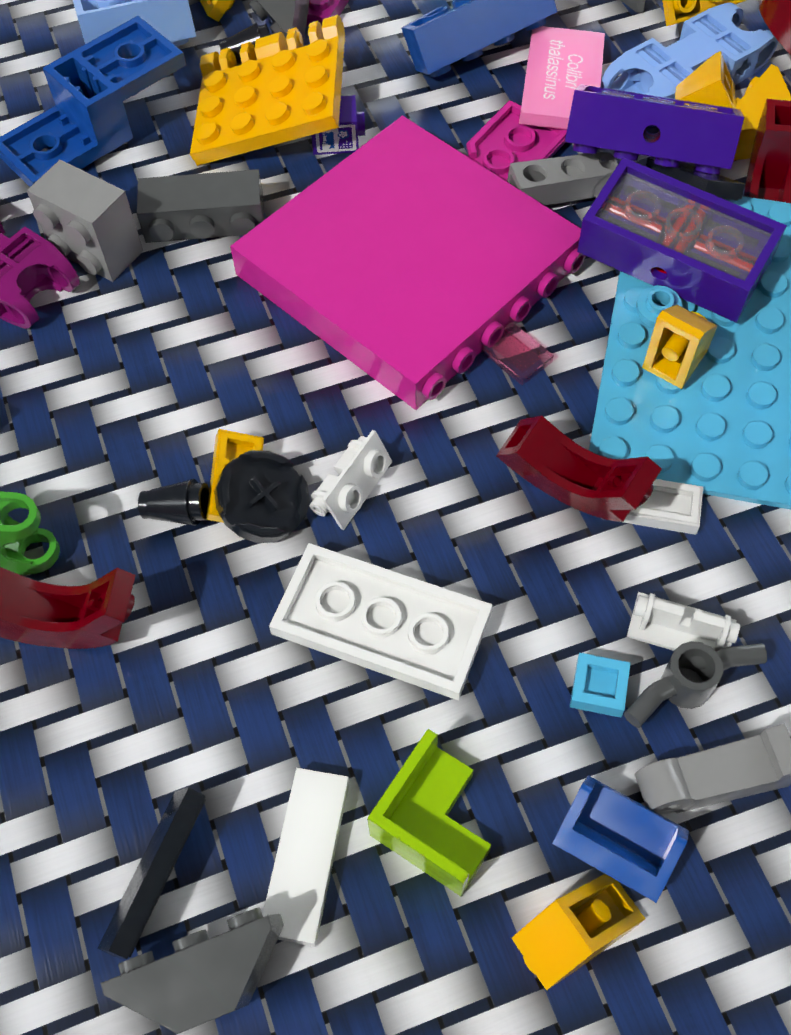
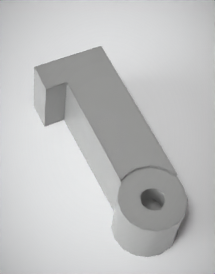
M610 152L586 153L510 163L507 182L544 206L593 198L594 196L597 198L618 163Z
M785 723L766 728L760 735L679 758L660 760L639 769L635 773V778L645 807L660 815L672 812L681 813L789 787L791 785V738Z

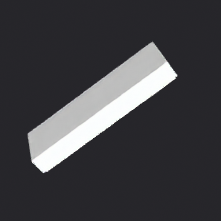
M296 768L263 911V917L274 914L281 915L284 926L278 940L316 947L349 787L348 776Z

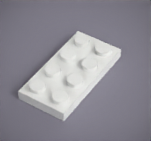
M308 543L269 628L272 635L459 701L490 619L493 604Z

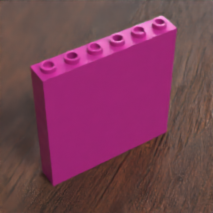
M403 115L230 246L237 276L415 410L428 399L433 400L439 396L446 383L457 373H464L481 351L486 347H493L500 340L503 332L514 322H521L539 299L549 297L556 289L558 283L568 273L574 274L577 272L586 257L577 252L581 228Z

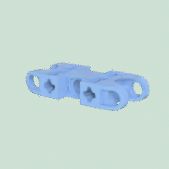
M732 2L709 8L684 21L680 40L667 47L651 38L623 53L605 71L601 80V87L675 99L676 86L713 54L720 51L736 85L753 76L770 60L776 50L778 40L770 30L746 31L738 28L743 19V10Z

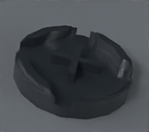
M250 450L230 461L219 475L214 490L216 509L224 524L239 537L255 543H275L290 536L306 517L310 503L306 480L303 475L299 476L297 471L292 468L294 464L286 457L271 451Z

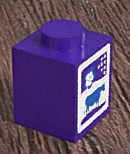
M355 95L341 96L339 128L311 135L313 155L353 153L359 149L358 136H366L364 111L356 112Z

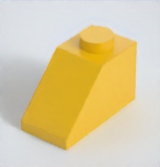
M721 51L713 54L676 86L675 99L736 109L735 84Z
M677 304L662 310L656 319L642 368L682 389L707 353L718 325L708 321L703 315L689 311Z
M603 874L556 899L511 939L523 955L524 962L529 970L538 977L544 988L548 990L584 966L642 923L646 918L621 884L612 877Z

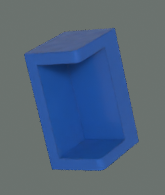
M588 775L582 783L552 844L657 903L688 842L689 830Z

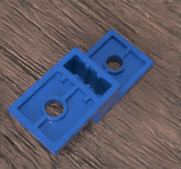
M138 15L43 67V71L56 106L0 137V158L29 187L59 160L79 169L86 167L133 139L123 101L186 65L184 53ZM44 148L50 149L48 151H41Z

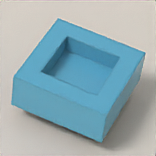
M579 652L570 708L621 718L625 710L631 662Z

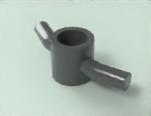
M691 641L681 644L674 650L661 679L652 683L625 711L624 717L630 724L640 728L660 704L667 699L680 708L693 709L702 706L708 701L715 690L724 670L731 667L765 664L767 662L765 645L763 643L725 647L715 651L711 646L702 642ZM685 668L695 671L702 678L703 682L697 683L686 679L681 674L680 669Z

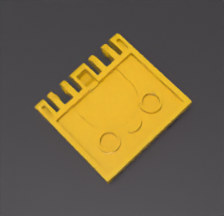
M339 15L323 19L322 25L318 21L309 23L308 36L310 44L303 46L302 35L297 27L288 30L286 38L282 32L256 39L255 48L250 41L242 43L239 53L242 64L238 66L235 55L230 48L220 50V55L215 51L201 56L200 69L202 81L190 156L197 166L339 128L345 29Z

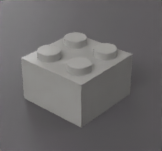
M62 160L54 164L27 190L34 208L33 215L40 223L46 240L52 243L67 259L79 264L89 274H98L113 282L143 251L124 190Z

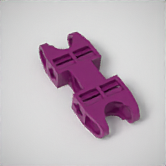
M0 221V319L28 329L39 320L36 310L30 304V300L35 294L44 290L72 292L80 285V279L67 258L52 243L25 226L9 239L3 235L5 230Z

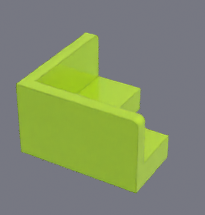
M428 729L368 816L369 833L371 837L462 897L488 855L491 844L447 816L471 780L473 769L438 748V734Z

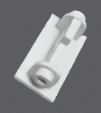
M372 430L368 437L360 436L358 440H351L347 450L334 466V469L340 475L328 474L319 488L311 494L312 502L309 505L310 509L322 517L327 512L331 513L342 530L347 527L392 463L387 450L375 430Z
M638 592L627 637L673 651L681 644L691 641L702 642L717 651L725 647H731L732 643L735 644L740 624L736 623L737 620L732 619L729 615L721 616L658 598L652 593L648 595Z

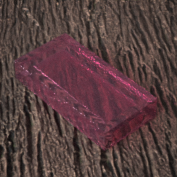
M511 320L504 325V332L500 340L491 348L483 344L481 350L482 353L522 386L550 365L554 357L551 352Z

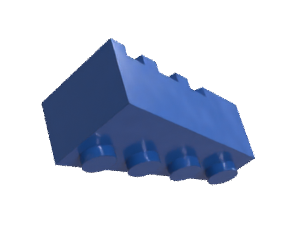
M453 0L452 9L448 10L447 6L438 7L401 27L416 71L436 77L450 71V64L460 59L462 61H470L483 54L482 49L493 43L494 46H499L512 41L515 38L514 33L525 28L528 31L546 24V17L558 11L555 0Z

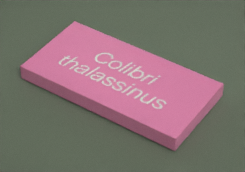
M546 26L532 30L519 124L567 130L574 90L580 84L601 87L605 33Z

